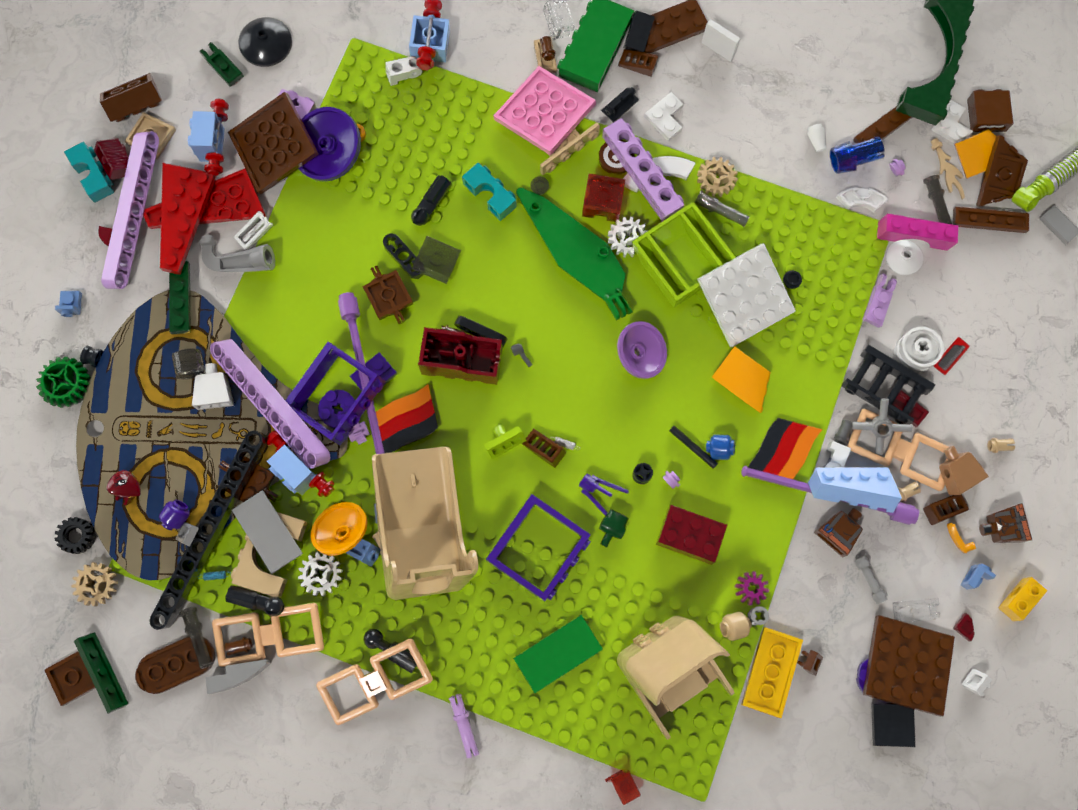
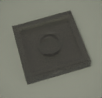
M426 236L412 269L447 284L461 250Z

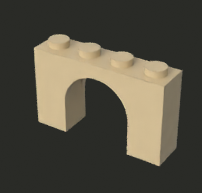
M278 513L294 540L302 541L308 523ZM246 534V544L239 552L238 560L240 561L238 566L232 571L231 579L233 580L231 583L281 599L287 579L266 573L259 567L256 560L257 550Z

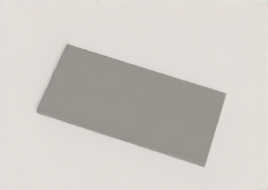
M263 490L232 509V512L271 574L303 554Z

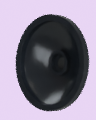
M262 17L249 22L242 29L238 45L242 56L249 63L260 67H269L280 63L288 56L292 47V37L289 29L283 22L271 17Z

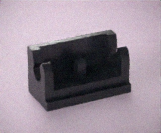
M636 10L623 48L644 52L655 16Z

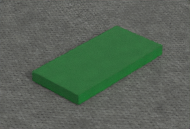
M580 615L513 659L533 692L537 693L602 651L603 648L583 616Z

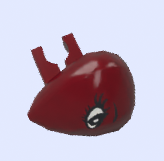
M121 470L116 472L107 483L106 490L108 493L116 496L115 500L117 501L124 498L125 506L131 503L133 497L141 495L138 479L130 471Z

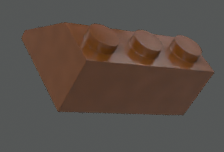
M151 73L100 93V104L110 122H120L127 115H137L143 111L142 109L148 106L150 108L156 107L162 101Z

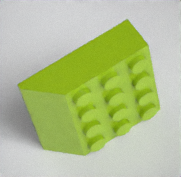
M694 202L632 241L641 265L673 308L702 290L697 280L698 278L736 258Z

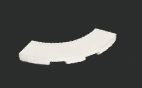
M663 156L653 158V162L662 169L664 176H675L687 180L695 166V162L680 157ZM640 168L644 172L648 171L646 168ZM627 173L621 181V185L637 193L639 188Z

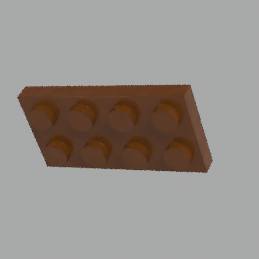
M687 0L652 14L655 18L644 53L650 54L704 33L708 21L697 0Z

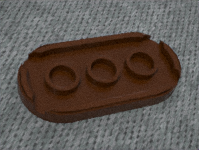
M189 636L143 657L135 672L136 683L140 689L147 693L160 694L208 672L215 661V649L208 639L201 636Z

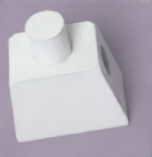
M215 363L205 364V374L195 376L192 406L197 410L234 406L228 377L223 372L217 373V364Z

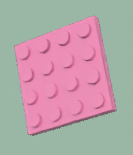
M538 66L493 116L495 121L551 156L596 105V100Z

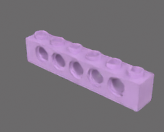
M621 118L603 129L602 138L663 222L684 207L682 197L675 193L672 183L663 176L662 169L655 165L651 154L644 150L641 140L634 136L629 123H625ZM621 139H625V140H627L628 142L623 143V142H621L620 140H621ZM634 153V154H637L638 156H637V157H632L630 154ZM640 168H646L648 171L644 172ZM656 182L658 186H653L650 183ZM661 197H667L669 200L664 201Z

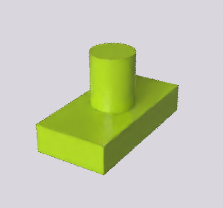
M498 425L493 429L496 438L484 445L491 458L494 459L527 440L519 426L506 432L503 425Z

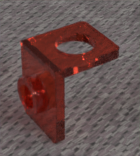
M620 770L605 779L606 783L612 782L623 805L641 796L629 770Z

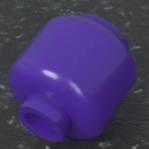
M179 500L167 502L159 514L162 526L167 530L182 528L190 515L188 506Z

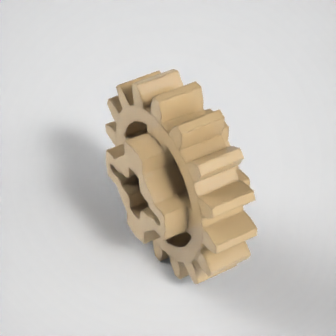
M715 157L712 158L711 162L707 159L705 165L701 164L700 170L697 173V183H702L700 189L705 188V194L712 192V197L716 193L722 197L723 192L728 195L730 189H734L738 179L736 178L738 172L733 171L734 164L729 166V160L723 162L722 157L719 158V161H716Z
M92 562L91 567L86 564L83 565L84 571L77 570L79 576L72 578L76 581V584L71 585L72 588H76V591L72 594L79 596L77 601H84V605L90 606V604L98 606V603L106 604L105 598L112 599L110 593L117 591L113 588V585L118 584L117 581H113V578L117 575L110 573L112 568H105V564L102 563L98 565ZM95 571H99L103 573V575L98 576L97 573H95ZM91 593L95 598H90L86 594Z

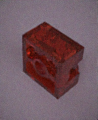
M589 173L582 217L594 218L597 215L607 217V221L616 222L617 219L619 220L626 179Z

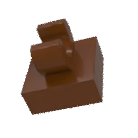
M810 650L809 653L801 651L802 655L807 656V660L805 662L797 661V663L808 673L816 676L823 657L813 650Z

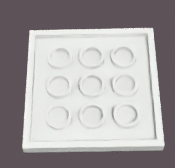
M764 244L754 247L697 279L730 347L739 344L795 312V308Z

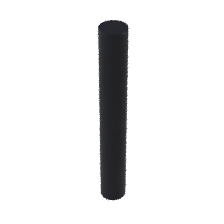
M673 426L669 430L712 469L717 466L718 463L677 427Z

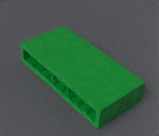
M590 0L588 2L587 12L581 16L579 21L580 27L578 30H574L572 35L573 41L567 45L564 53L566 55L564 59H560L557 66L559 77L597 93L623 42L634 15V10L610 0Z

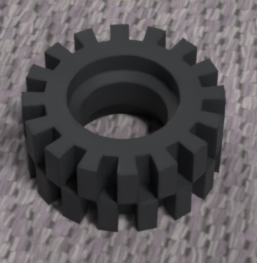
M70 517L68 521H62L63 525L57 526L59 531H55V535L58 536L54 539L58 542L56 545L65 552L72 554L86 552L85 549L91 548L90 543L94 544L95 540H92L93 537H96V534L93 533L95 529L87 520ZM79 528L82 532L80 541L71 543L68 537L70 531Z

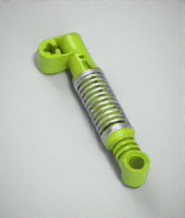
M1078 146L1039 174L1031 185L1018 189L1012 197V202L1026 212H1030L1035 208L1039 200L1046 195L1053 194L1077 176Z

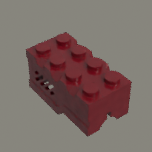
M424 327L418 362L422 375L444 376L450 379L459 378L465 381H481L497 385L503 349L502 340L472 336L464 332Z

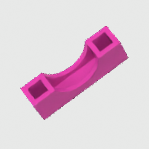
M887 213L878 221L877 239L893 242L903 239H918L929 243L930 248L948 251L958 243L959 226Z

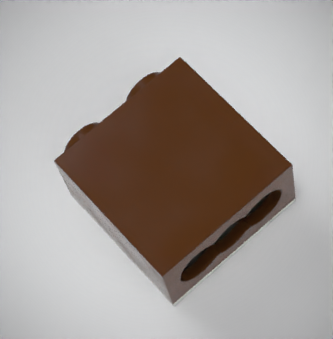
M978 89L973 91L966 100L969 128L973 131L972 133H980L987 129L992 133H1006L1014 124L1010 90L995 89L993 91Z

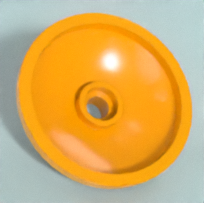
M341 502L328 507L317 517L312 526L311 541L313 546L320 553L328 556H336L350 551L361 541L366 532L367 516L359 505L351 502Z

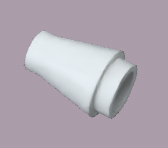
M822 124L808 127L807 135L816 153L826 150L825 128L822 127Z

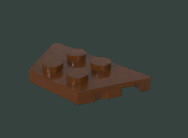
M996 135L976 206H985L989 203L1011 199L1016 191L1020 189L1028 160L1023 155H1020L1013 145H1009L1001 135Z

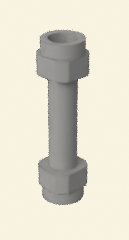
M864 556L855 560L858 570H862L874 593L871 596L876 604L888 600L885 591H881L869 568L871 564L867 557Z

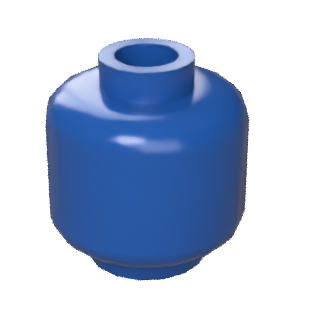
M713 435L711 440L706 443V452L710 453L712 459L729 460L731 455L735 454V440H732L729 435Z

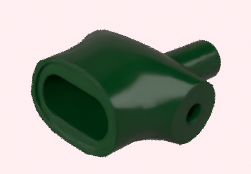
M610 509L599 525V529L605 533L600 544L608 547L612 537L622 539L629 518Z

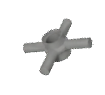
M886 398L881 399L879 416L875 417L872 423L852 422V429L872 430L873 434L877 436L875 454L883 455L884 439L889 437L892 431L912 432L913 428L909 424H892L890 419L887 418L889 399ZM886 424L884 429H877L879 425Z

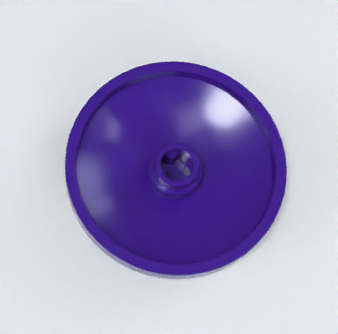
M334 107L317 108L306 114L301 120L319 155L298 169L314 180L332 181L345 175L355 164L361 148L360 131L355 121L344 111Z

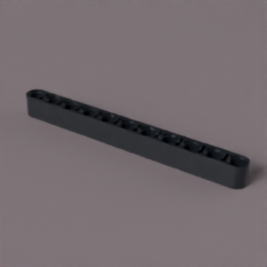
M255 430L250 431L242 441L198 525L199 529L190 547L187 546L150 616L149 622L153 629H166L174 624L229 519L232 509H234L267 446L268 439L264 433ZM258 435L260 441L257 445H254L253 439ZM249 453L250 461L245 463L244 456ZM237 471H240L241 478L238 481H236L234 477L235 473ZM230 488L232 495L227 499L225 492ZM220 506L222 508V514L218 517L216 515V509ZM211 524L213 527V531L209 535L206 529L207 526ZM200 542L203 544L202 552L197 550V545ZM190 560L194 564L191 571L188 569V562ZM180 579H183L184 581V587L182 589L178 586V582ZM170 597H173L175 601L173 607L169 605ZM161 615H163L165 618V622L163 625L159 622V618Z

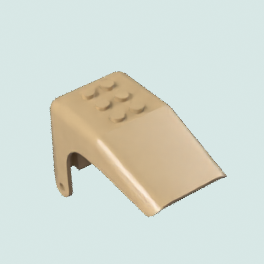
M444 446L373 455L372 467L377 522L387 595L393 600L455 592L464 588L478 571V558L475 550H470L468 554L465 550L450 448Z
M673 616L662 624L656 623L649 628V633L646 635L640 634L632 640L634 643L622 650L617 657L618 666L667 740L671 737L659 718L669 711H674L700 693L716 678L719 679L729 695L734 694L733 688L713 660L719 655L728 657L730 654L695 621L681 616Z

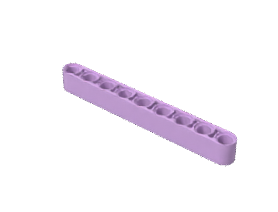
M153 131L139 132L133 137L101 278L102 285L106 289H123L128 284L159 145V137Z
M231 339L211 344L210 352L213 358L308 468L327 464L330 461L328 449L238 345Z

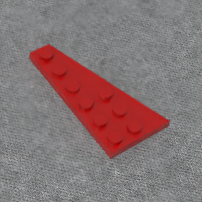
M162 163L160 269L162 271L181 274L216 180L215 174Z
M245 168L215 180L199 224L250 220L258 211L262 212L263 216L266 217ZM161 203L144 209L143 216L150 229L161 228Z

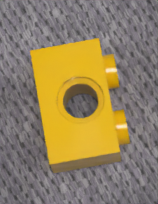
M1033 577L1023 578L998 608L1012 621H1022L1048 590Z

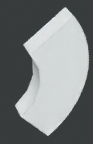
M858 187L844 190L836 196L838 201L848 210L854 207H864L873 213L889 200L876 190Z

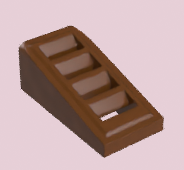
M624 49L618 66L652 77L658 56ZM629 56V61L625 62L626 57Z
M534 428L526 437L527 441L522 443L523 446L554 468L566 454L562 446ZM536 437H538L539 439L532 446L531 443L535 440ZM542 442H545L539 450L538 447L542 444ZM550 446V450L547 452V454H545V451Z
M962 494L949 496L923 508L931 525L970 510ZM953 499H955V501H956V503H957V505H958V507H959V510L957 509V507H956V505H955Z

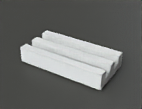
M260 211L234 236L244 250L251 249L273 226ZM259 219H261V221H260L254 228H252V229L249 231V233L244 237V239L241 240V238L247 233V231H248Z

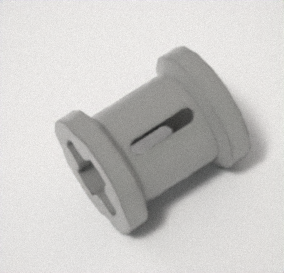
M759 606L749 610L748 618L752 625H763L768 621L769 613L766 608ZM760 612V618L762 619L756 620V614L754 613Z

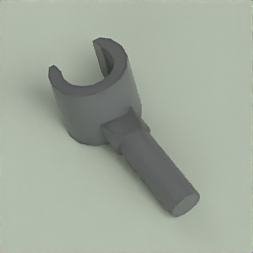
M521 344L511 346L514 356L520 354L527 366H532Z

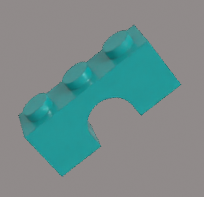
M83 141L64 151L71 166L78 174L90 170L89 175L80 182L94 203L114 193L111 187L114 184L108 175H104L103 171L105 170L101 162L96 160L95 157L97 155L92 146L88 147Z
M478 162L462 176L463 185L474 196L482 191L493 193V197L487 201L488 210L499 221L503 220L516 208V196L511 191H507L503 183L498 178L495 179L486 166H482Z

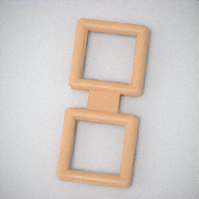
M862 409L857 422H865L867 418L873 420L879 415L870 410ZM853 430L847 447L851 448L850 451L885 467H888L892 458L903 462L900 469L902 475L937 491L943 490L945 483L941 473L936 482L909 468L919 442L941 452L949 446L920 433H915L910 443L901 439L903 432H894L886 454L882 457L856 445L862 430Z
M309 603L285 607L280 615L271 617V624L260 625L258 613L214 619L212 627L219 666L225 667L227 665L264 660L266 657L264 646L274 644L278 657L322 651L324 649V642L317 604ZM310 612L315 644L284 649L279 617ZM252 621L257 653L226 658L221 626Z
M407 639L372 656L370 662L374 671L366 675L363 674L360 666L355 664L316 684L336 725L344 724L377 708L379 703L375 694L385 690L389 699L395 700L432 682L433 678L413 639ZM409 649L423 677L394 690L380 661ZM354 674L369 703L340 715L326 687Z

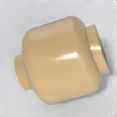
M742 612L725 615L720 623L722 635L731 641L747 637L752 627L750 619Z

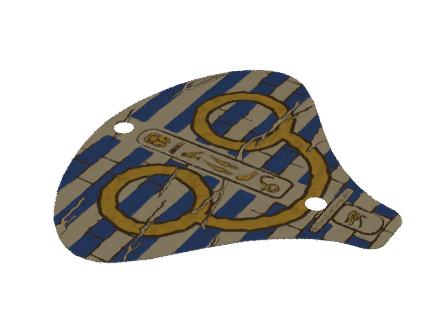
M169 290L147 300L126 319L108 343L92 374L90 384L87 387L88 391L84 395L77 424V468L86 510L91 523L109 555L128 573L145 580H161L171 577L187 548V545L176 540L180 529L167 530L162 526L159 514L165 504L174 500L185 503L190 513L186 522L198 527L226 474L224 470L218 468L219 464L222 465V461L229 465L231 464L248 432L255 430L264 433L268 437L274 431L272 425L213 358L210 352L211 344L228 339L233 340L284 400L293 391L281 383L260 363L221 312L204 296L191 290V333L171 335L169 332ZM205 364H217V373L223 372L228 377L234 406L197 410L192 406L195 376L197 374H205ZM307 399L300 410L333 433L335 429L328 427L319 417V404ZM333 408L335 410V414H338L339 411L342 412V410ZM94 420L102 422L104 426L102 434L98 437H92L87 433L88 424ZM303 420L328 449L330 461L336 460L345 454L348 437L341 445H338ZM258 435L253 439L254 445H257L260 441ZM267 444L258 464L269 470L271 465L267 461L276 453L277 448L274 445L269 446ZM249 453L245 455L246 457L251 458ZM121 470L130 471L135 475L141 488V495L133 497L131 503L127 506L124 505V498L117 501L115 500L116 496L108 493L106 490L110 478ZM275 476L270 487L280 481V479ZM225 492L226 498H230L231 494ZM238 499L235 507L239 506L243 502ZM220 506L216 509V515L218 517L222 514V508ZM233 512L223 530L236 518ZM211 524L208 525L206 529L209 535L213 531V527ZM201 542L197 545L198 552L203 550Z

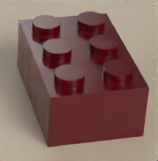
M670 505L656 545L712 565L716 562L727 524Z

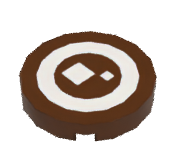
M605 142L599 151V163L602 169L607 173H617V175L627 172Z

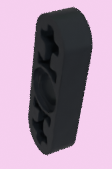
M387 234L383 238V245L386 251L411 278H421L424 275L422 262L396 234ZM389 240H391L392 242H393V241L395 242V245H396V247L398 248L397 250H395V248L393 247V245H391V244L389 245V243H388ZM401 252L409 254L406 260H400L398 256ZM411 261L415 268L419 267L418 273L416 271L412 272Z
M459 315L454 323L458 329L465 330L466 333L473 336L502 340V347H504L507 341V337L464 316Z

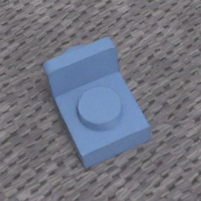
M60 291L59 305L55 306V310L64 317L80 315L82 293L80 291Z
M361 539L353 549L346 553L372 567L378 559L381 550Z
M984 564L973 565L962 581L961 586L967 590L975 589L980 586L983 578L990 580L994 579L996 575L991 572L992 569Z

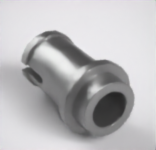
M842 420L841 427L834 436L835 442L844 446L849 442V435L852 430L851 421Z

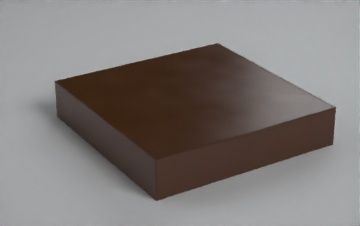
M78 651L44 670L60 706H65L95 689Z

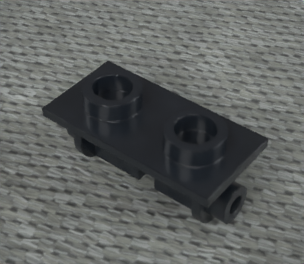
M633 87L626 88L601 111L614 123L639 101L635 96L636 90Z

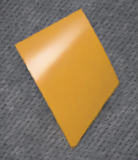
M989 129L954 144L966 178L980 174L987 169L996 135Z
M734 346L712 378L759 413H762L764 396L767 393V383L769 382L771 372Z

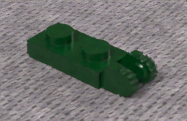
M212 42L208 44L210 50L214 52L211 56L203 49L199 51L207 63L229 87L244 77L243 73Z

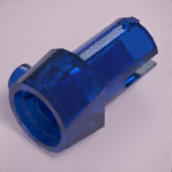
M875 137L874 139L853 145L850 141L836 145L830 149L829 155L834 172L840 174L857 171L858 165L883 159L885 155L880 154V152H884L885 149L881 138Z

